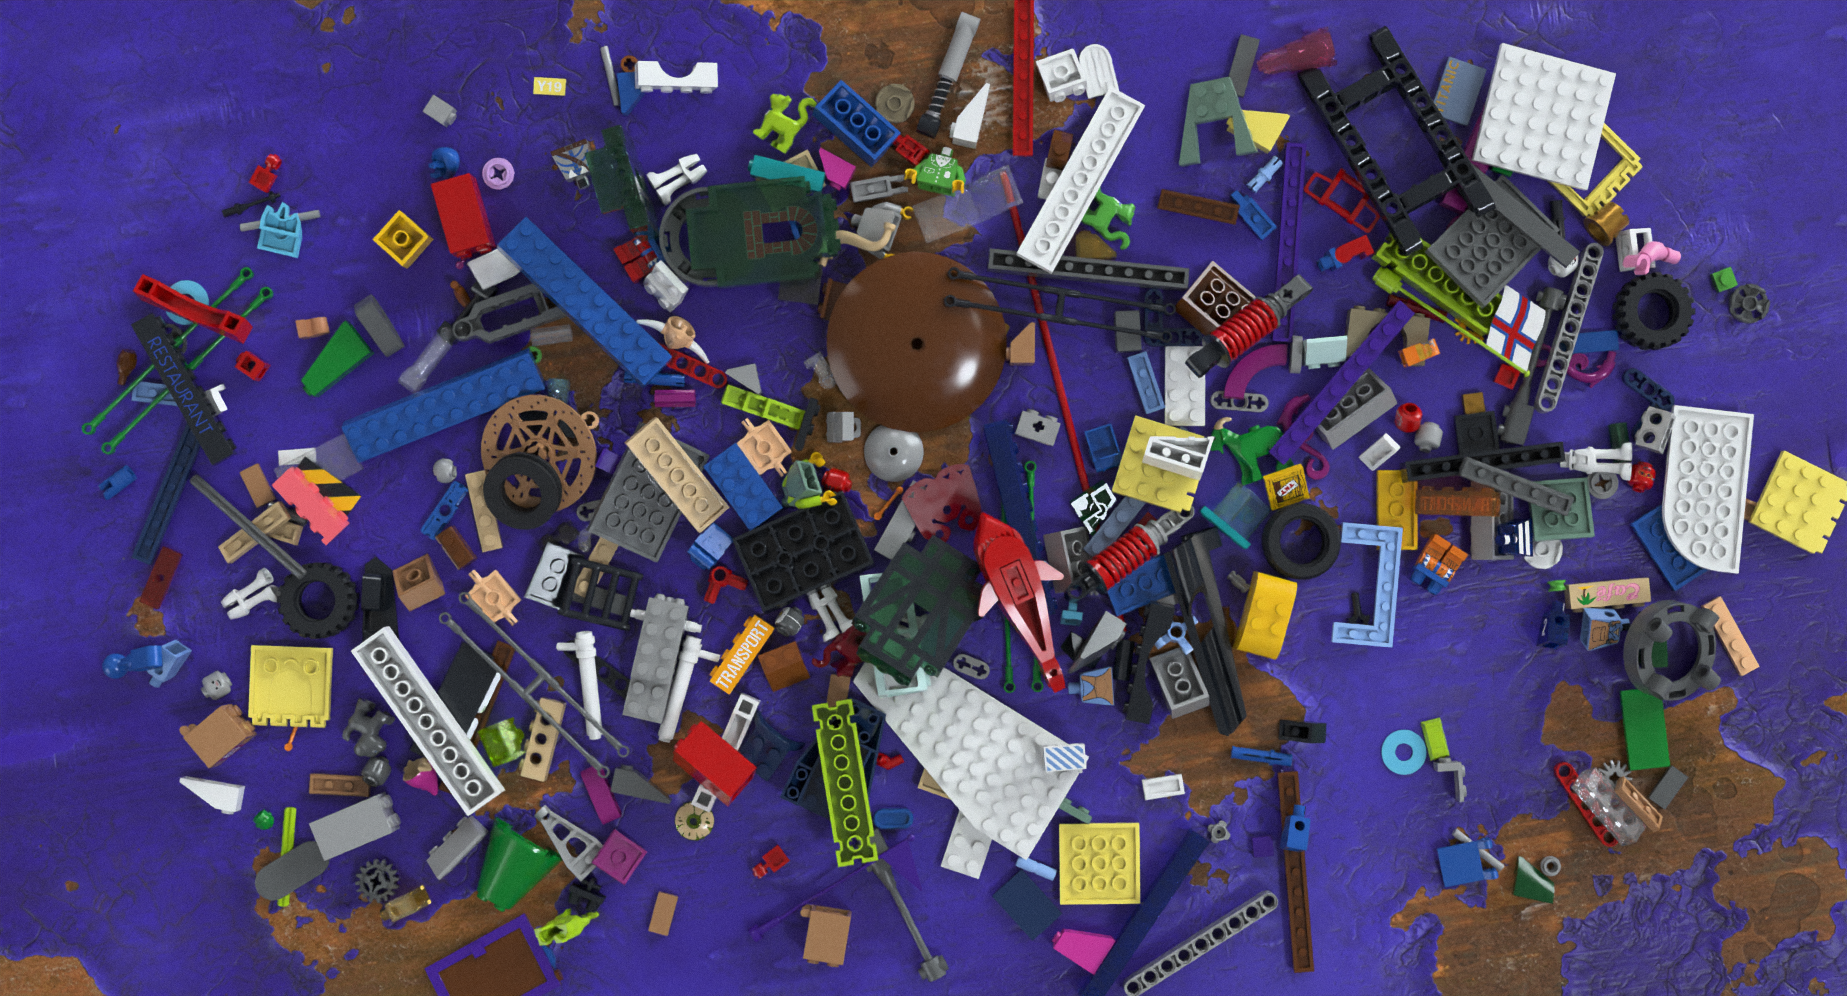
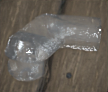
M587 527L578 535V547L583 552H589L592 548L591 536L593 533L586 530Z

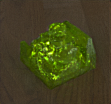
M514 717L477 731L493 768L513 761L526 753L525 750L521 751L520 745L524 738V733L520 728L516 729L513 724Z

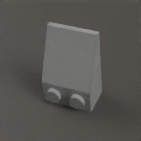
M1179 647L1149 658L1172 719L1209 706V694L1191 653L1185 655Z

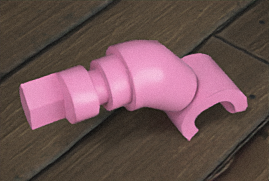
M1652 241L1646 243L1637 255L1626 256L1623 260V266L1625 268L1636 267L1634 270L1635 275H1646L1649 272L1650 263L1653 261L1661 260L1677 264L1680 261L1681 254L1678 251L1665 247L1660 242Z

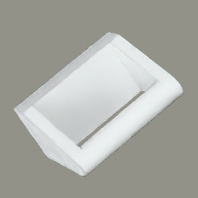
M1651 228L1628 229L1619 232L1616 237L1620 272L1635 270L1636 267L1625 268L1623 260L1628 255L1638 254L1636 234H1643L1644 245L1652 242ZM1655 261L1650 263V268H1656Z

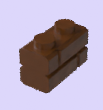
M456 526L448 527L435 537L438 543L442 544L443 550L458 570H463L478 559Z

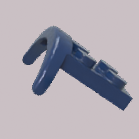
M757 710L754 715L756 729L739 753L757 767L755 772L757 775L768 781L789 751L801 750L805 743L793 741L778 733L764 720L761 712Z

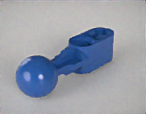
M145 646L130 650V654H127L126 657L118 653L110 654L104 659L102 670L107 677L119 679L125 676L128 671H148L163 667L162 646Z

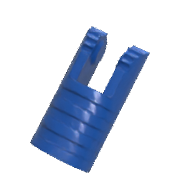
M125 465L98 486L100 490L105 491L103 494L105 500H110L135 481L137 477L133 470Z

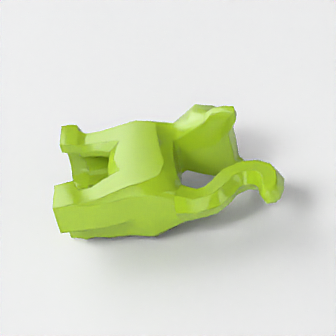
M772 94L769 98L771 108L765 114L761 128L755 129L753 134L764 140L772 130L779 134L778 139L773 140L770 145L786 154L793 145L795 136L808 120L806 106L815 107L817 105L816 101L812 98L807 97L799 102L798 112L800 118L793 120L782 114L792 101L790 96L787 95L785 97L781 94Z
M571 908L566 909L564 913L556 916L554 920L548 922L545 926L534 929L539 945H548L553 940L556 943H564L580 935L591 919L599 916V912L593 913L590 911L580 917L578 915H571Z

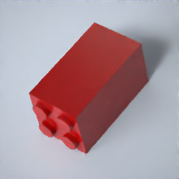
M470 173L432 183L431 188L450 254L461 258V260L472 258V254L478 252L481 255L492 252L491 249L496 248L477 179Z
M700 721L698 725L693 724L687 731L688 735L684 740L681 738L675 744L673 761L728 807L754 778L757 767Z

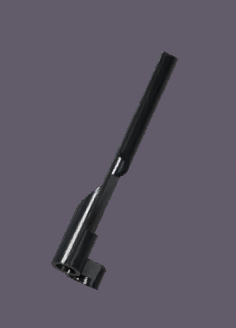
M1213 526L1199 532H1192L1181 536L1182 543L1170 549L1164 556L1199 670L1209 694V702L1220 734L1229 736L1234 733L1247 714L1209 551L1223 546L1217 526ZM1199 592H1202L1205 596L1214 625L1201 643L1191 614L1193 600Z

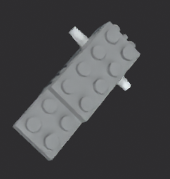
M657 593L655 597H649L646 611L639 609L631 610L630 617L642 620L643 625L622 715L662 724L684 632L686 630L701 633L702 625L687 621L690 606L685 605L684 599L665 597L664 594Z

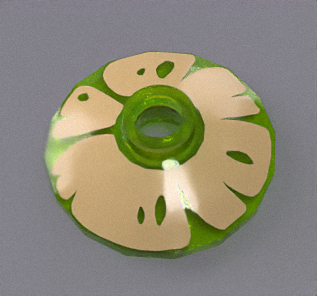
M692 801L678 809L675 815V826L682 837L697 841L704 839L710 834L714 827V815L712 810L710 812L691 805ZM692 818L697 819L696 825L690 823Z

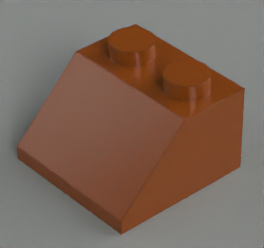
M797 641L758 655L764 674L773 692L811 678Z

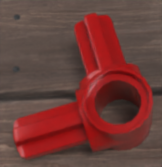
M716 566L710 571L708 578L710 584L704 596V601L714 604L720 588L726 587V585L744 591L748 580L732 574L730 569ZM718 569L723 570L725 574L721 581H717L714 577V573Z

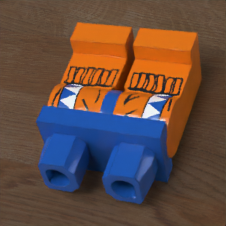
M1431 534L1416 563L1411 568L1414 571L1410 580L1417 585H1421L1424 578L1430 580V583L1426 590L1433 595H1437L1442 588L1448 586L1455 572L1469 554L1451 545L1450 542L1439 535Z

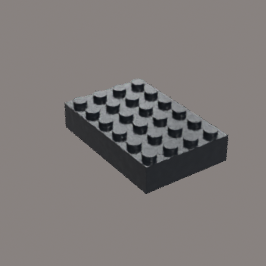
M843 491L835 493L836 496L831 497L837 500L835 505L822 502V505L799 509L732 539L761 609L765 614H769L876 566Z

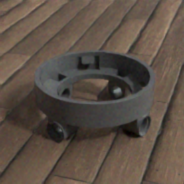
M718 187L692 189L675 199L663 216L659 232L662 254L668 265L672 268L673 273L684 283L689 282L701 287H719L734 282L740 277L744 279L755 266L753 264L754 259L748 260L743 217V212L751 211L750 207L734 193ZM711 192H716L717 198L696 200L697 193L700 196L711 195ZM703 208H717L727 212L735 219L740 229L741 243L737 254L729 263L719 268L705 269L692 264L684 256L680 247L679 235L682 225L687 222L692 213ZM664 232H670L672 252H667L665 247H668L667 235H664ZM703 278H717V279H708L707 281H704V280H703Z
M1661 600L1642 610L1631 624L1624 643V665L1632 684L1644 694L1669 701L1683 699L1694 693L1699 687L1707 690L1715 689L1721 682V678L1712 670L1716 653V637L1713 627L1719 620V616L1710 609H1700L1691 604L1674 600ZM1673 606L1681 607V611L1667 613V609H1673ZM1683 621L1689 624L1695 631L1698 640V654L1695 664L1689 673L1683 678L1671 682L1668 678L1656 674L1652 665V647L1654 641L1663 643L1671 637L1672 629L1668 624ZM1639 649H1641L1642 668H1639L1638 662Z

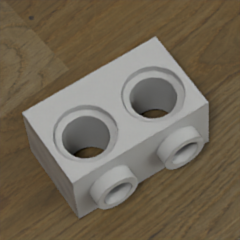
M1649 406L1648 410L1644 411L1641 422L1643 424L1641 429H1638L1636 432L1635 444L1639 448L1663 454L1676 416L1672 412ZM1661 416V422L1656 425L1653 424L1654 418ZM1655 435L1652 443H1646L1648 436Z

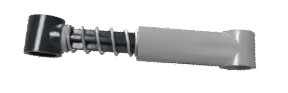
M961 12L953 38L938 73L940 81L937 82L938 87L934 90V96L931 97L932 102L928 105L929 110L922 114L916 129L917 133L935 139L941 124L942 107L944 108L943 104L947 100L946 96L950 92L949 89L953 85L952 82H957L972 39L978 29L980 18Z

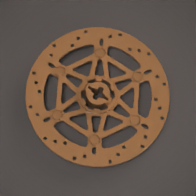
M545 395L517 397L502 405L491 416L484 429L481 441V458L486 475L502 457L516 452H525L540 456L545 461L550 458L548 463L557 472L562 485V499L556 511L575 503L589 488L597 463L595 441L584 419L568 404ZM539 410L547 412L548 416L546 420L522 421L519 413ZM560 419L572 429L578 440V446H572L558 426ZM508 422L512 427V431L504 450H498L497 441L499 434ZM527 425H543V427L536 436ZM549 426L551 428L549 439L543 437V434ZM520 428L530 436L529 440L526 441ZM555 432H557L565 446L553 444ZM515 434H517L522 446L511 449L510 446ZM535 441L538 442L537 444H535L534 446H532V447H530V448L528 449V447H529L530 445H532L533 443H535ZM556 450L567 451L568 454L556 456ZM580 458L579 473L570 486L565 481L573 459ZM567 459V463L565 465L563 473L561 474L556 465V461ZM515 474V477L520 482L518 489L507 479L505 480L506 494L516 505L531 508L540 503L541 497H534L529 494L531 488H539L532 479L527 481V476Z

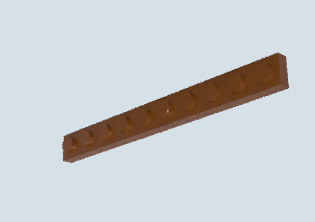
M1298 771L1277 772L1282 833L1286 816L1293 815L1294 805H1301ZM1295 823V828L1298 830L1299 826ZM1283 849L1293 972H1314L1305 851L1295 852Z

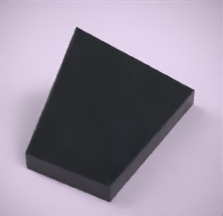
M1071 630L1060 648L1074 661L1086 639ZM1102 656L1085 666L1094 669Z

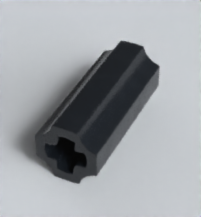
M1122 639L1117 643L1113 679L1130 680L1135 641Z

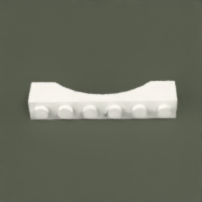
M741 693L722 736V739L737 751L761 702L745 693ZM700 784L691 805L710 812L717 797Z

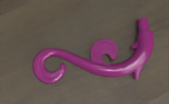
M1543 343L1541 350H1546L1550 353L1551 346ZM1609 351L1607 359L1604 360L1602 365H1598L1597 368L1599 370L1593 373L1579 372L1575 368L1576 364H1579L1580 370H1583L1588 366L1589 360L1582 353L1573 354L1567 374L1580 382L1590 383L1589 387L1592 388L1612 373L1616 364L1614 362L1616 352ZM1538 358L1536 367L1546 366L1547 359L1540 360Z
M1308 393L1292 398L1285 405L1281 417L1276 423L1277 425L1282 424L1284 432L1292 424L1293 414L1297 415L1298 409L1302 407V404L1311 400ZM1312 432L1299 448L1321 460L1322 469L1319 471H1315L1312 467L1314 459H1309L1305 466V472L1309 478L1320 480L1328 474L1330 465L1320 452L1305 443L1312 438Z

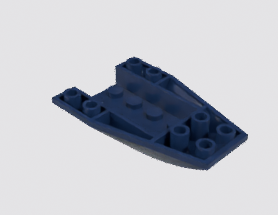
M852 698L854 715L850 716V722H856L869 798L886 714ZM834 716L829 723L833 724L836 728L839 727L838 723L841 724V720ZM816 737L797 760L780 798L830 820Z

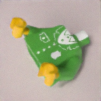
M943 147L940 155L930 154L928 159H924L913 169H907L904 175V180L912 179L911 183L913 184L917 179L918 189L955 197L956 190H960L964 194V185L966 183L963 169L958 166V160L952 158L954 151L948 147Z

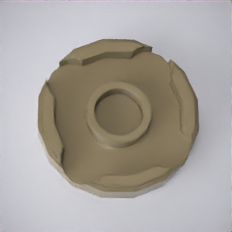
M890 84L883 87L876 96V111L891 124L905 122L914 111V97L910 90L901 84Z

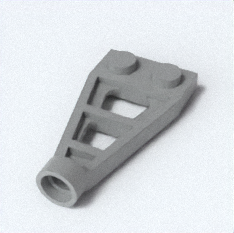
M544 805L534 817L542 823L566 867L582 881L596 868L591 862L603 845L595 837L555 814ZM549 814V818L544 820L543 818ZM557 824H562L570 831V834L562 841L553 832V828ZM571 838H578L586 844V849L578 857H572L566 848V844Z

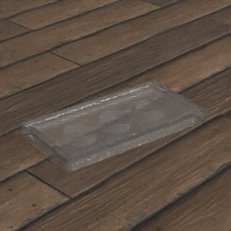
M342 434L273 470L277 478H279L290 467L297 468L303 458L307 457L337 478L338 481H341L364 468L361 462H357L345 434Z

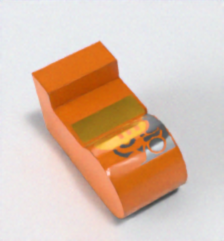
M1435 338L1398 351L1404 368L1440 354Z

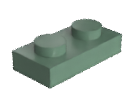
M1065 797L1059 808L1089 824L1092 816L1089 815L1090 811L1080 805L1078 808L1072 806L1071 803L1073 801Z

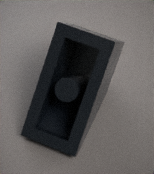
M1280 719L1279 739L1303 743H1325L1327 723Z

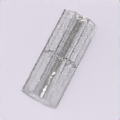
M571 324L530 329L533 347L573 341Z

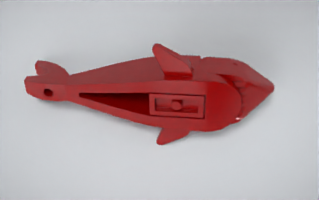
M982 512L973 541V551L986 581L980 591L977 613L982 617L995 603L998 604L1006 618L1038 660L1041 673L1048 687H1051L1053 692L1056 693L1065 688V681L1054 654L1048 609L1041 580H1062L1064 575L1042 560H1033L1028 547L1017 530Z

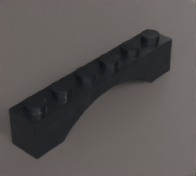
M1150 600L1149 605H1145L1143 617H1146L1145 625L1141 624L1139 636H1142L1141 643L1137 644L1135 649V655L1138 657L1136 663H1132L1131 667L1132 683L1128 682L1126 694H1129L1128 702L1124 701L1122 713H1125L1126 720L1150 724L1153 702L1146 688V663L1154 644L1171 628L1175 610L1172 604Z

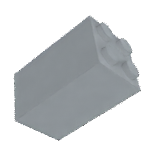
M382 792L309 823L324 861L400 829L399 824H401L398 814L394 813L392 809L393 801L389 794L387 795L386 792Z

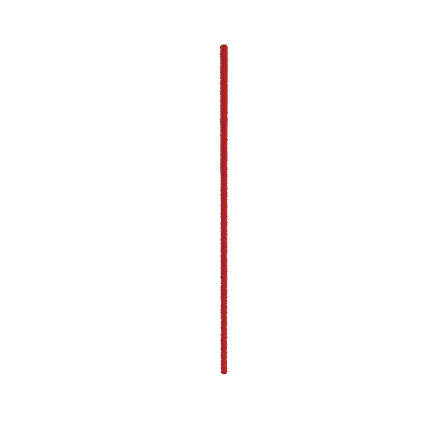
M1005 169L999 172L1020 248L1025 236L1008 171ZM1027 276L1029 284L1037 285L1035 277ZM1030 289L1036 313H1044L1039 290ZM1038 319L1082 491L1084 492L1090 486L1047 321ZM1098 524V526H1097L1096 529H1095L1096 532H1097L1098 529L1100 528V525H1099V524ZM1122 614V615H1119V616H1115V617L1119 618L1120 620H1122L1123 622H1125V621H1124L1123 614Z

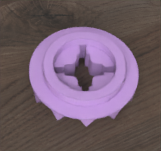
M503 158L489 160L482 171L484 182L490 188L497 190L508 188L511 182H513L515 174L511 163ZM494 167L499 171L505 170L502 173L503 181L498 177L493 178L496 175Z

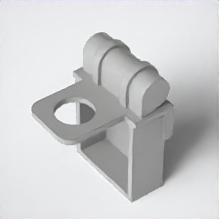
M828 412L826 420L827 442L842 443V441H852L854 438L860 437L861 421L859 418H854V412Z

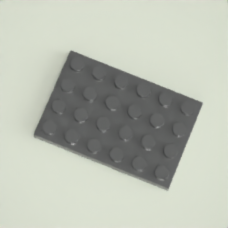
M1503 174L1495 181V183L1556 233L1560 230ZM1468 208L1425 253L1483 309L1541 248L1494 209L1481 217H1477Z
M639 421L633 435L638 430H640L645 425V423ZM675 439L702 472L703 466L706 465L710 455ZM627 447L586 530L657 563L682 513Z

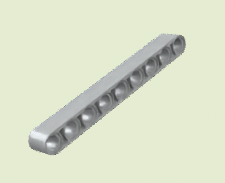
M1591 243L1581 251L1578 267L1572 279L1564 310L1562 311L1534 401V408L1538 413H1548L1557 405L1603 257V247L1598 243ZM1589 249H1592V250L1595 251V253H1596V257H1595V258H1592V257L1589 255V253H1588V250H1589ZM1583 268H1587L1590 271L1589 277L1583 274ZM1577 286L1584 289V295L1577 293ZM1571 305H1575L1578 308V314H1574L1571 311ZM1565 324L1572 326V333L1565 330ZM1560 342L1566 345V352L1559 349ZM1554 361L1559 362L1561 365L1560 371L1554 369ZM1548 380L1554 382V390L1550 389L1547 386ZM1542 399H1546L1549 402L1548 409L1542 406Z
M1269 890L1261 891L1127 976L1123 981L1125 993L1128 996H1139L1273 911L1278 905L1277 897ZM1266 896H1272V903L1270 905L1263 904V899ZM1249 907H1255L1256 909L1255 914L1252 916L1246 915V910ZM1237 917L1239 919L1238 925L1234 927L1229 926L1230 919ZM1216 928L1222 929V934L1219 937L1212 936V932ZM1198 939L1205 940V945L1202 948L1195 947ZM1181 950L1188 951V956L1184 959L1178 957ZM1164 961H1171L1169 969L1161 968V964ZM1148 971L1155 973L1154 978L1151 980L1144 978L1145 973ZM1131 982L1138 984L1137 989L1134 991L1127 989L1128 984Z

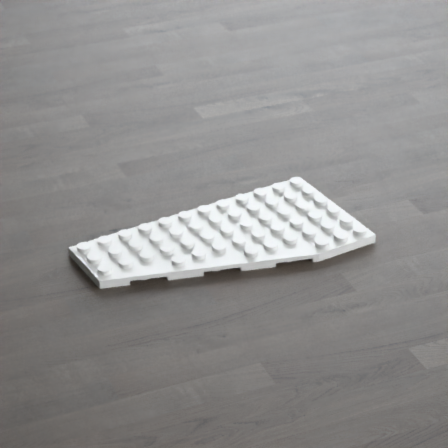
M889 638L881 651L899 662L906 648ZM870 653L855 677L854 684L875 709L886 714L885 721L973 827L1027 860L1079 775L1078 770L1053 771L1051 776L1049 772H1045L1043 746L1064 745L1068 743L948 669L943 668L941 671L925 660L923 661L925 674H929L931 686H927L928 691L880 699L877 691L872 654ZM914 655L906 664V667L911 670L915 667ZM882 661L887 690L918 686L916 673L911 679Z

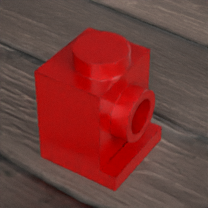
M245 351L237 357L235 368L254 381L260 382L271 365L252 352ZM255 362V366L251 369L250 364Z

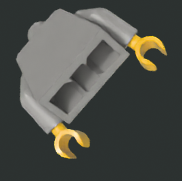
M883 202L874 205L872 208H866L863 216L854 214L851 225L858 227L857 235L872 242L881 239L884 233V222L896 225L895 231L891 233L890 239L883 249L868 251L879 259H884L895 255L892 253L887 254L886 251H890L901 218L905 220L912 218L905 215V210L913 211L912 207L907 206L903 209L899 205Z

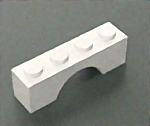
M637 61L635 64V89H641V92H653V89H661L663 93H670L673 90H680L681 93H692V90H700V93L709 94L718 87L717 63H696L690 75L683 78H674L667 75L661 69L658 61Z

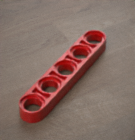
M659 343L672 356L671 361L666 365L667 367L717 389L726 386L728 379L721 370L674 349H669L667 346ZM682 357L688 361V365L684 369L677 367V360ZM698 366H704L706 369V373L702 377H697L695 374V369ZM714 375H723L724 382L721 385H715L713 382Z
M1558 762L1554 767V774L1591 830L1603 845L1608 847L1615 846L1619 840L1618 833L1571 764ZM1563 765H1566L1569 769V773L1566 776L1559 774V768ZM1573 782H1578L1580 785V790L1577 793H1572L1570 790V785ZM1583 799L1591 801V807L1587 810L1581 807ZM1596 815L1602 817V824L1599 826H1594L1592 823V819ZM1606 832L1613 833L1614 838L1610 843H1606L1603 839Z

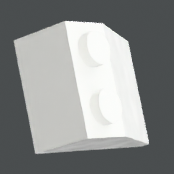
M986 83L957 117L956 123L952 122L950 138H953L952 144L976 149L990 84Z

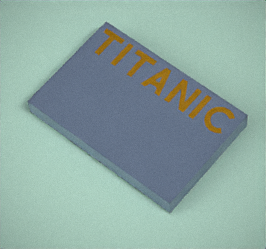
M1448 57L1433 100L1445 120L1465 127L1468 126L1487 69Z

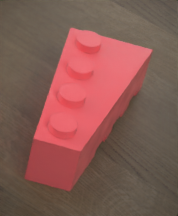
M292 466L272 486L289 505L294 504L296 506L295 511L301 518L310 521L311 530L314 533L321 534L324 537L321 541L327 545L350 524L347 521L348 517L341 510L338 512L333 507L334 503L327 496L323 497L319 493L320 489L313 482L309 483L304 478L305 474L302 470Z

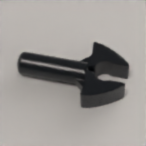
M1353 592L1351 593L1354 614L1351 618H1347L1348 623L1356 624L1359 617L1362 620V625H1368L1370 615L1362 613L1359 593Z

